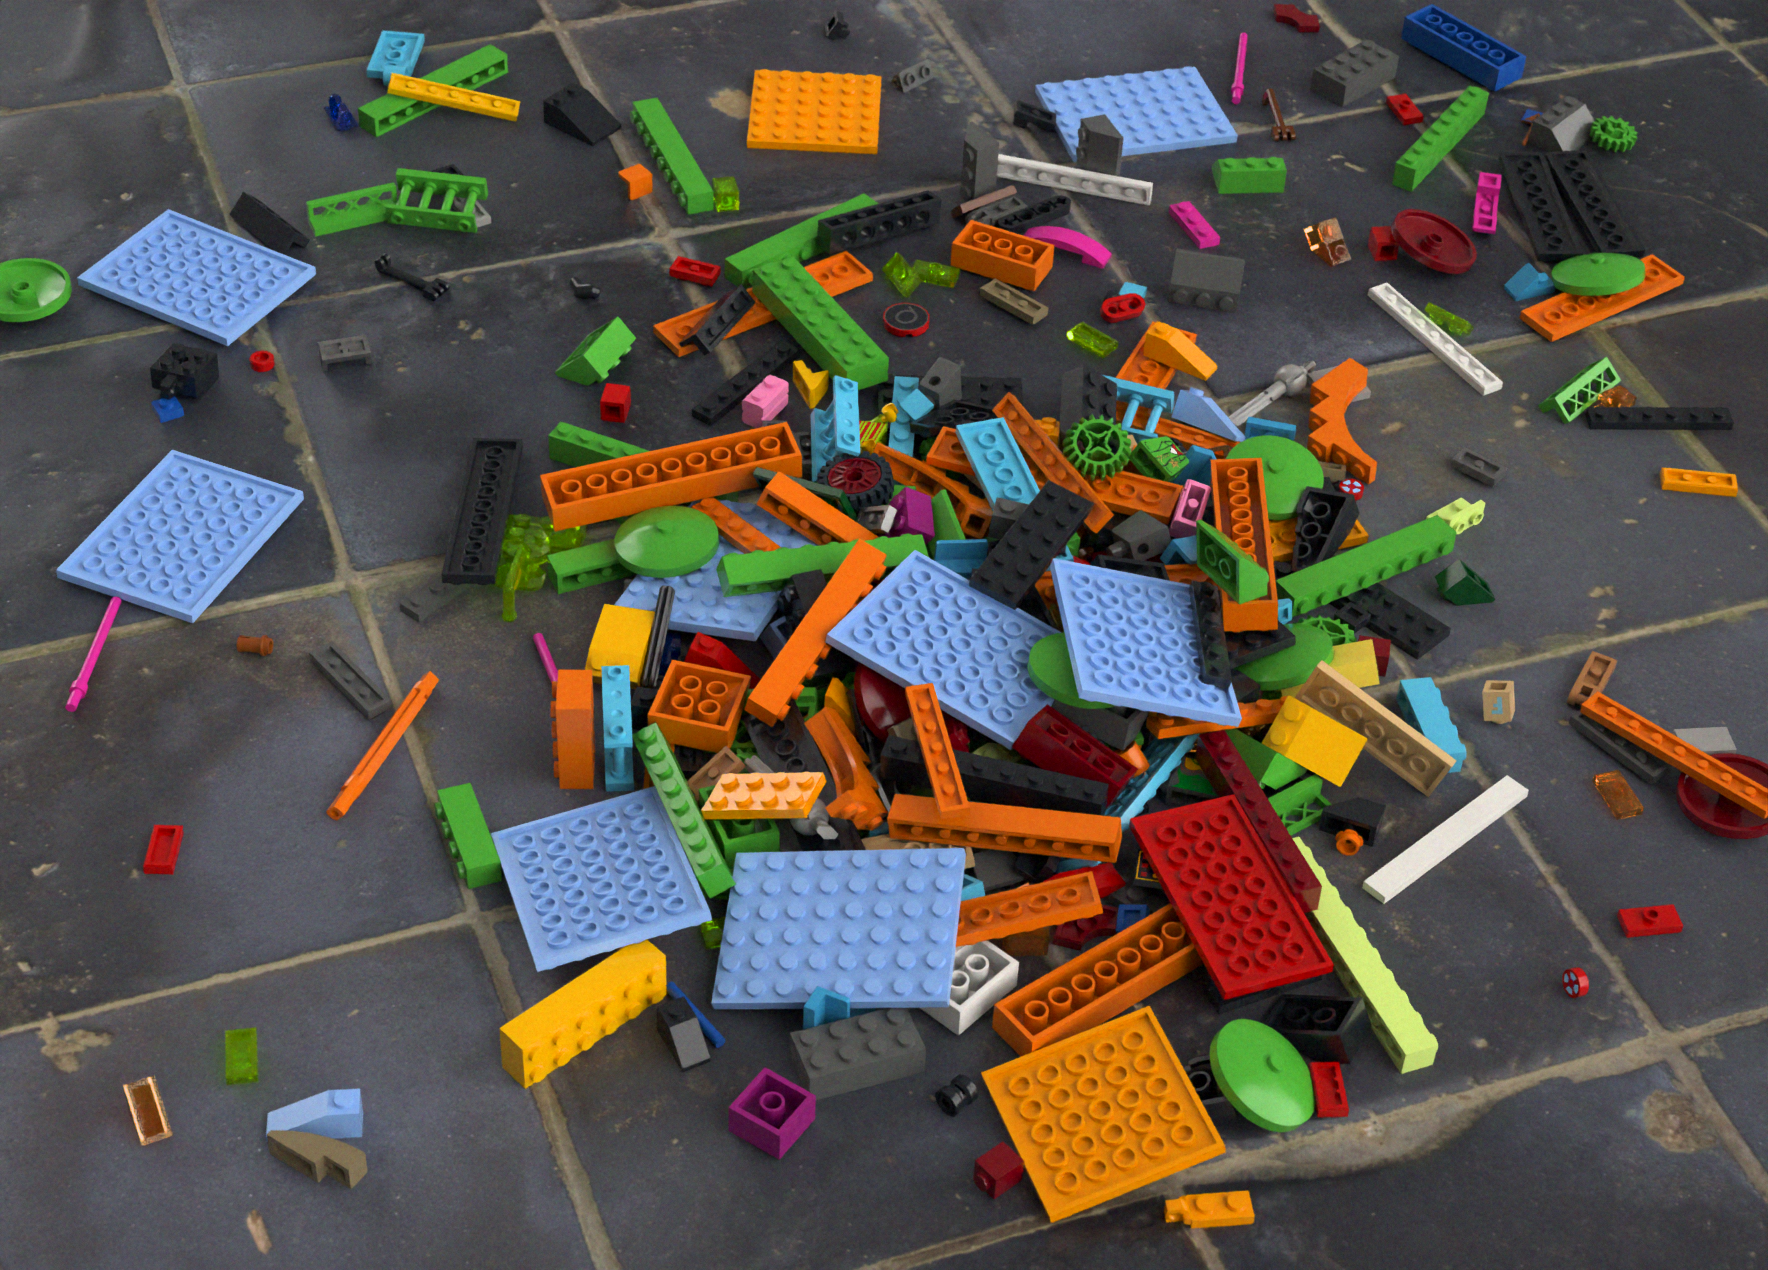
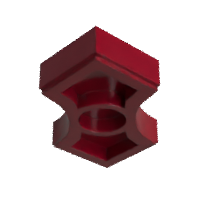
M1274 4L1273 12L1277 22L1289 24L1295 27L1298 32H1319L1320 24L1317 15L1303 13L1294 4Z
M1102 905V914L1057 925L1052 944L1081 951L1082 947L1093 938L1116 935L1119 908Z

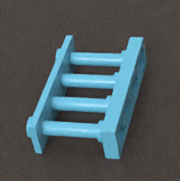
M836 375L833 377V400L826 411L814 408L811 413L812 482L817 483V476L820 473L821 467L826 466L828 460L834 462L833 457L837 455L843 458V453L857 457L860 455L858 382Z
M1105 376L1117 383V401L1129 403L1121 423V431L1127 430L1128 435L1133 434L1137 444L1142 440L1158 438V434L1154 433L1161 412L1172 413L1174 408V392ZM1138 406L1152 409L1144 431L1130 428Z
M629 665L601 666L606 792L634 791Z

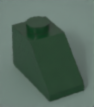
M1460 559L1435 576L1439 585L1437 591L1444 600L1449 599L1456 606L1492 603L1496 600L1489 584Z

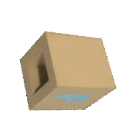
M1486 680L1482 691L1484 721H1492L1496 724L1511 722L1515 712L1514 681Z

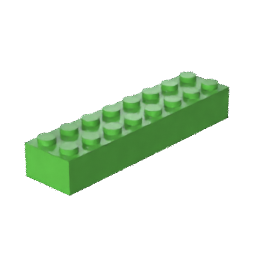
M794 257L753 269V294L824 371H829V377L832 380L836 375L858 382V390L888 381L889 357Z

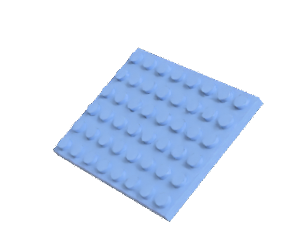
M1188 66L1180 69L1146 71L1137 74L1127 73L1119 76L1085 78L1084 80L1075 81L1066 80L1058 83L1047 82L1035 87V93L1043 108L1056 113L1055 130L1073 162H1077L1076 148L1079 143L1078 129L1080 128L1081 119L1103 114L1108 117L1124 137L1122 156L1237 143V133L1196 67Z
M168 209L77 277L78 285L229 346L314 277L316 270L312 265Z
M171 450L57 568V578L113 597L117 596L130 603L194 623L304 500L303 491Z
M703 499L692 501V503L689 505V508L701 502ZM718 500L780 547L793 549L808 544L819 546L758 505ZM719 535L718 550L714 557L704 566L693 572L675 577L655 578L637 574L615 603V606L655 612L660 587L671 586L675 590L668 629L756 641L779 608L777 599L781 591L723 597L716 570L721 557L729 553H737L738 555L744 553Z
M916 550L898 565L826 636V643L903 688L933 683L941 710L1012 750L1013 744L1027 722L1047 704L1049 706L1054 704V699L1042 692L1031 680L1027 670V663L1030 651L1036 642L1046 636L1061 632L1019 608L1014 610L969 586L968 579Z
M1053 558L1050 570L1079 698L1090 702L1108 703L1117 707L1125 706L1141 711L1163 713L1168 716H1180L1195 721L1213 722L1222 726H1239L1242 717L1232 683L1229 689L1202 683L1189 584Z
M655 786L491 833L537 972L550 970L569 962L580 961L586 957L603 952H611L616 948L633 943H641L653 937L667 935L673 931L690 926H698L712 920L710 909Z
M964 848L736 853L732 876L736 885L730 888L711 1002L713 1008L804 1009V1005L817 986L848 997L850 999V1008L949 1007L966 859Z

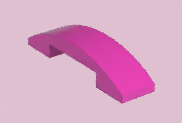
M1479 173L1472 231L1495 234L1502 175Z
M1039 226L1029 228L1023 235L1053 244L1054 247L1082 255V263L1101 269L1104 268L1112 255L1104 246L1090 237L1066 228Z

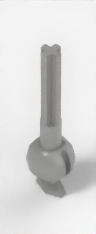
M1306 361L1303 366L1287 364L1280 367L1274 375V384L1233 412L1228 418L1236 427H1239L1247 421L1248 416L1253 417L1280 396L1294 397L1301 394L1307 384L1306 376L1314 371L1316 363L1314 361Z
M753 755L751 759L746 758L744 761L746 764L745 769L751 774L774 773L756 755ZM819 798L816 799L807 818H789L792 827L802 835L812 836L820 834L823 839H836L838 833L828 825L829 813L825 809V803Z

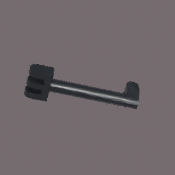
M386 253L375 260L377 271L423 289V297L429 300L436 301L444 292L450 289V285L441 279L436 278L430 283L391 267V258Z

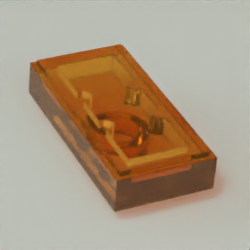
M1619 770L1594 775L1592 782L1617 820L1643 814V805Z

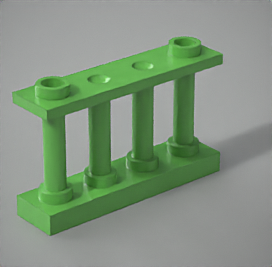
M397 169L398 190L401 192L396 205H385L388 223L462 232H477L476 217L472 212L476 199L487 200L488 188L486 178ZM410 192L423 193L419 207L406 206ZM432 194L445 196L441 210L428 209ZM454 197L467 198L463 212L450 211Z

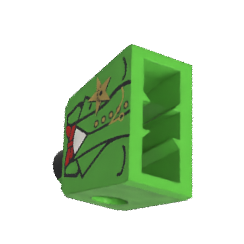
M1167 436L1140 441L1128 457L1143 476L1170 483L1189 464V459L1185 456L1187 453L1186 449L1183 446L1177 447Z

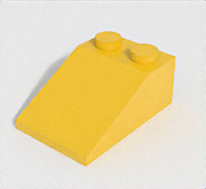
M604 604L589 647L585 670H592L593 683L602 684L601 666L629 665L630 689L642 687L640 682L655 614L654 611Z
M1288 695L1262 744L1341 787L1368 739Z

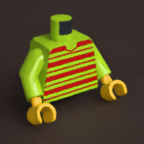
M893 403L885 405L882 408L883 414L878 415L874 419L859 421L860 455H862L863 451H869V455H871L877 442L883 445L888 444V422H894L898 413V409Z

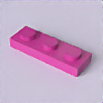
M1190 201L1169 205V214L1199 249L1219 245L1220 236Z

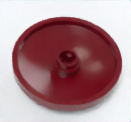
M1407 209L1399 212L1391 225L1393 237L1399 246L1415 260L1432 269L1450 274H1460L1467 272L1476 260L1477 252L1469 237L1453 223L1436 214L1424 210Z
M859 662L854 677L856 704L868 728L877 738L886 743L889 735L887 729L911 717L905 688Z
M1719 753L1710 755L1768 789V764L1740 754ZM1681 772L1676 790L1677 802L1685 816L1695 825L1712 834L1732 839H1753L1768 835V816L1765 819L1759 817L1691 776Z

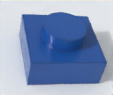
M175 396L170 400L161 398L151 402L152 410L161 423L184 416L183 407Z
M1119 904L1116 933L1118 934L1149 916L1150 908L1147 905Z

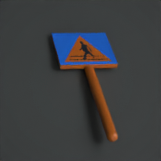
M1529 109L1526 110L1521 122L1531 124L1522 141V146L1526 145L1530 137L1533 121L1543 113Z

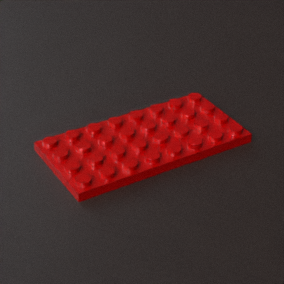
M1235 794L1130 818L1129 827L1224 1000L1324 975L1333 971L1334 964Z

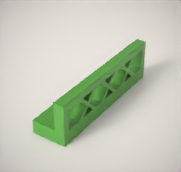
M393 182L307 201L308 223L315 237L387 221L385 205L397 204L396 185ZM390 191V199H379L383 192ZM367 196L370 198L366 204H357L361 197ZM345 201L348 203L344 209H335L339 202ZM320 206L326 208L322 214L314 215L313 208Z
M1605 357L1589 364L1538 406L1542 413L1555 408L1563 423L1567 424L1621 380L1609 359ZM1604 370L1609 376L1610 382L1603 380ZM1591 382L1596 383V392L1590 390ZM1578 392L1583 394V403L1577 401ZM1564 402L1570 404V414L1564 408Z
M1317 774L1268 798L1291 836L1320 821L1323 808L1332 805L1320 794L1323 780ZM1316 802L1322 809L1319 811L1307 809V806ZM1289 815L1302 816V820L1298 822L1288 821L1286 817Z

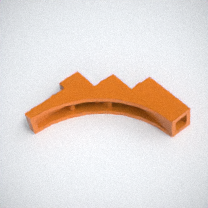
M1349 358L1311 384L1310 403L1314 407L1309 412L1308 428L1313 432L1308 435L1307 449L1318 461L1328 463L1333 461L1335 464L1346 465V471L1369 485L1375 481L1377 462L1367 455L1353 440L1344 418L1346 409L1351 401L1366 387L1368 369Z
M879 442L876 443L872 453H876L878 457L882 456L886 462L888 461L894 480L905 486H916L918 492L931 496V499L939 491L946 489L962 531L978 539H983L992 519V508L988 501L970 494L968 486L946 477V470L928 465L924 460L919 461Z
M824 707L804 724L822 752L836 786L837 798L826 806L825 809L831 817L852 820L857 829L875 830L883 824V818L889 812L875 793L880 786L866 767L871 761L838 712L833 708Z

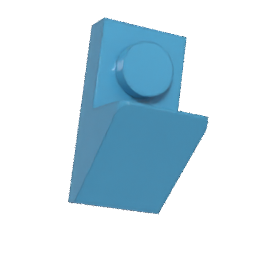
M1530 263L1525 264L1504 285L1506 292L1515 301L1555 293L1556 289L1553 281L1545 272L1538 273Z

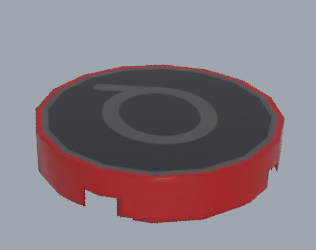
M913 303L894 304L884 311V327L888 332L899 337H906V334H912V337L919 336L929 328V314L923 307Z

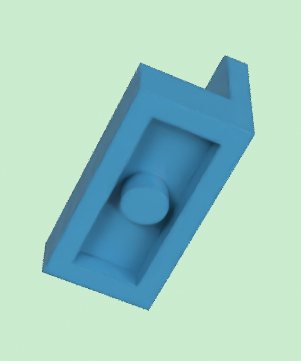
M1248 416L1245 440L1256 436L1271 435L1294 441L1296 425Z
M1192 445L1185 454L1189 459V464L1171 483L1184 487L1187 479H1191L1210 486V460L1216 459L1214 452Z
M1197 536L1173 539L1160 559L1165 565L1182 563L1184 561L1190 565L1196 564Z
M987 539L938 540L935 546L934 561L969 579L972 568L978 569L986 560L988 541Z
M817 986L804 1005L803 1030L849 1018L850 999Z

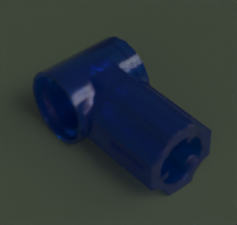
M667 632L658 675L665 676L671 661H678V656H681V632Z

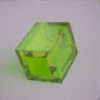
M734 176L712 178L713 201L717 212L739 210V189Z

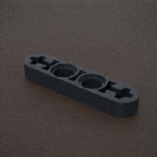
M1063 195L1051 197L1001 217L998 220V228L1016 234L1023 233L1029 228L1038 227L1069 214L1071 200Z

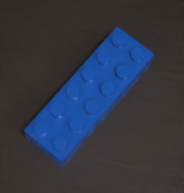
M1431 4L1404 18L1401 39L1421 49L1426 54L1435 57L1440 62L1449 65L1457 72L1465 74L1473 81L1486 86L1489 90L1497 91L1522 78L1526 60L1525 55L1439 7Z

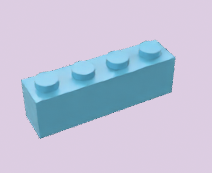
M1431 677L1400 680L1396 700L1406 723L1457 760L1448 773L1460 772L1463 760L1466 759L1467 755L1466 747L1464 744H1461L1458 738L1456 725H1452L1448 707L1443 705L1439 688L1435 687Z

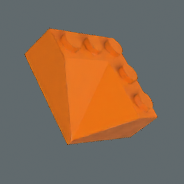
M672 660L649 710L648 726L656 722L668 743L715 753L720 752L725 746L731 749L744 708L751 676Z

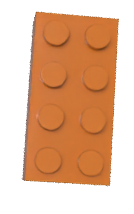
M970 220L952 242L951 266L980 274L983 277L996 278L1003 283L1022 287L1025 290L1035 291L1052 269L1054 245Z
M558 670V681H552V698H556V701H551V718H556V721H552V738H557V741H553V758H558V761H554V778H559L560 789H593L595 725L592 670Z

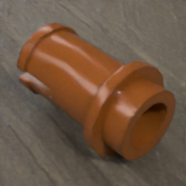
M239 635L237 651L260 653L261 656H266L273 651V639L267 635L262 637Z

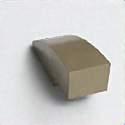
M271 1130L267 1134L269 1152L272 1156L317 1183L328 1175L352 1189L368 1173L365 1152L330 1137L298 1131Z

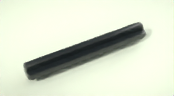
M661 586L659 589L640 682L644 688L654 689L657 684L675 596V590L671 586Z

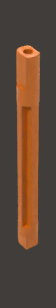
M431 671L427 672L416 682L341 787L340 793L326 811L330 818L337 821L345 815L432 694V690L439 679Z

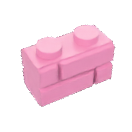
M768 375L742 400V410H744L742 412V421L755 428L762 427V421H771L788 404L787 393L789 383L776 376Z
M1187 479L1169 527L1170 536L1184 538L1196 535V521L1202 520L1211 492L1210 486Z

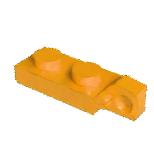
M1249 1191L1184 1195L1178 1199L1166 1200L1164 1206L1166 1222L1183 1221L1184 1224H1189L1191 1229L1247 1225L1254 1223L1255 1218Z

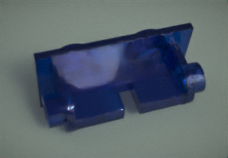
M331 94L328 99L329 106L324 107V110L337 131H346L359 127L346 104L342 103L341 97L338 94Z

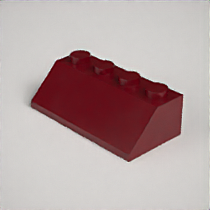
M1048 704L1027 722L1012 746L1022 758L1032 761L1041 769L1109 784L1106 810L1114 803L1138 771V768Z

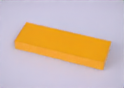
M1661 468L1660 480L1662 490L1737 496L1738 487L1735 474Z

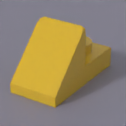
M802 360L794 361L793 382L809 409L815 408L827 392L829 371L812 373L811 369H807Z

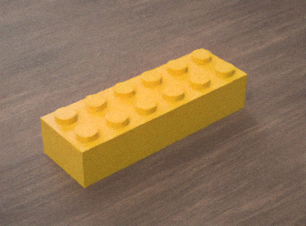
M649 940L626 945L500 1027L502 1068L526 1089L532 1084L542 1081L547 1074L559 1066L566 1065L571 1058L583 1050L590 1049L595 1042L606 1035L612 1034L628 1020L636 1018L652 1004L660 1002L667 995L666 955Z

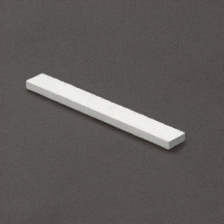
M998 154L997 177L1149 206L1151 203L1153 183Z
M1384 283L1369 289L1368 296L1480 394L1484 396L1502 389L1503 382L1392 286Z
M1508 775L1367 878L1363 882L1362 888L1385 904L1525 799L1529 790Z

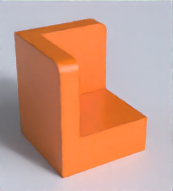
M640 163L618 172V177L628 184V198L630 200L653 192L652 173Z

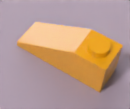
M1157 321L1146 332L1144 356L1204 381L1217 370L1218 365L1179 329Z

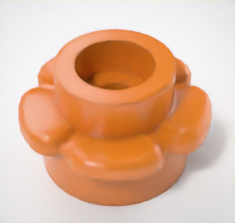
M1347 829L1336 834V847L1343 855H1354L1363 845L1362 837L1358 836L1354 830Z

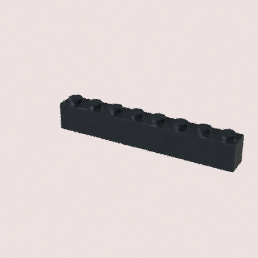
M888 735L881 753V778L932 789L919 741ZM953 749L966 797L1007 806L1101 816L1105 814L1109 784Z

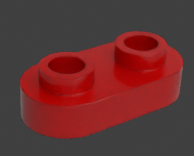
M1136 293L1108 298L1100 308V315L1105 321L1111 323L1136 318L1142 314L1145 308V300Z

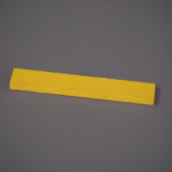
M391 73L387 92L393 95L515 122L517 121L520 101Z

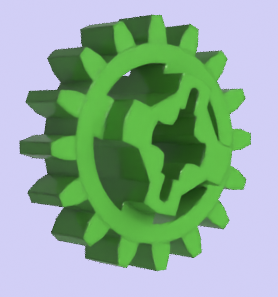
M1602 116L1601 119L1596 118L1595 122L1592 123L1589 136L1593 137V142H1599L1598 146L1604 147L1605 150L1611 148L1614 152H1617L1619 149L1625 152V149L1631 150L1632 146L1635 145L1637 132L1634 131V126H1628V121L1625 122L1621 118L1615 120L1613 116H1610L1608 119Z

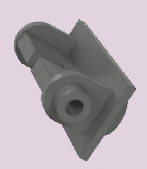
M929 58L894 75L892 79L893 86L901 87L902 93H905L933 79Z

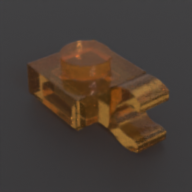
M1619 385L1598 395L1597 399L1601 403L1595 407H1631L1635 405L1637 397Z

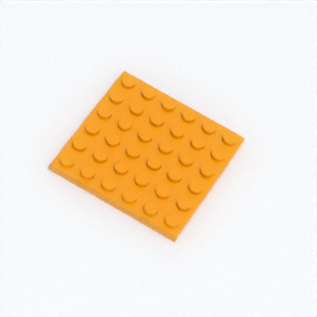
M755 70L747 148L877 154L881 76L872 74L854 75L851 73L833 74L830 72Z
M1150 1005L981 1072L982 1080L1018 1155L1024 1160V1168L1051 1223L1226 1153L1225 1144Z

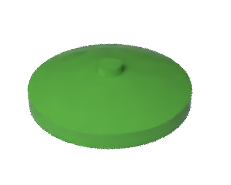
M1619 253L1580 255L1566 259L1552 269V281L1555 288L1569 294L1584 296L1609 295L1623 292L1638 286L1645 279V264L1636 257Z
M21 258L0 263V321L26 322L37 320L58 311L69 300L72 292L70 277L67 271L60 265L37 258Z
M1263 435L1246 439L1237 444L1226 458H1262L1268 519L1286 520L1298 517L1297 505L1306 487L1323 488V471L1315 456L1301 444L1284 437Z
M662 506L642 511L626 520L617 530L614 544L617 559L628 570L642 576L666 578L693 572L708 563L718 550L719 534L715 522L707 514L699 510L684 506Z
M1283 624L1296 636V645L1233 669L1241 671L1260 685V690L1263 691L1295 687L1307 681L1321 660L1328 665L1332 662L1334 648L1331 637L1324 630L1315 626Z
M1065 633L1046 636L1034 644L1029 654L1027 670L1033 683L1042 692L1059 702L1079 708L1114 707L1112 704L1097 701L1090 702L1079 698Z
M1250 1019L1233 1020L1216 1033L1210 1045L1211 1068L1218 1086L1225 1097L1244 1117L1264 1129L1275 1132L1293 1131L1311 1117L1316 1105L1311 1074L1301 1055L1286 1038L1271 1027Z

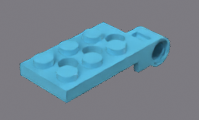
M382 31L367 68V77L383 78V84L387 87L389 86L391 73L411 77L425 41L424 34Z

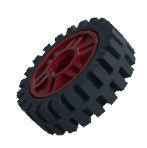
M863 451L862 455L858 457L848 453H843V458L837 455L833 457L834 462L828 460L826 466L821 467L820 473L817 476L819 484L844 490L855 514H859L861 507L887 505L889 499L893 497L894 480L890 464L882 456L878 457L876 453L869 455V451Z

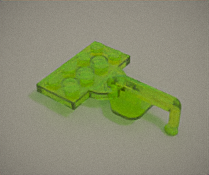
M509 515L502 549V557L509 563L499 566L496 583L493 584L498 588H503L502 619L504 621L513 622L517 619L515 591H536L541 589L546 580V572L538 565L547 562V555L582 547L588 531V524L554 532L549 516Z

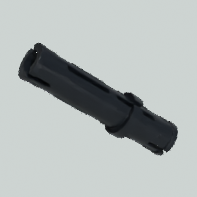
M854 689L846 692V695L848 696L852 719L856 729L857 742L871 761L866 766L868 769L880 763L876 746L879 742L864 720V725L862 726ZM865 733H866L867 741H868L869 748H870V754H869V752H868V747H867V743H866V739H865V735H864Z

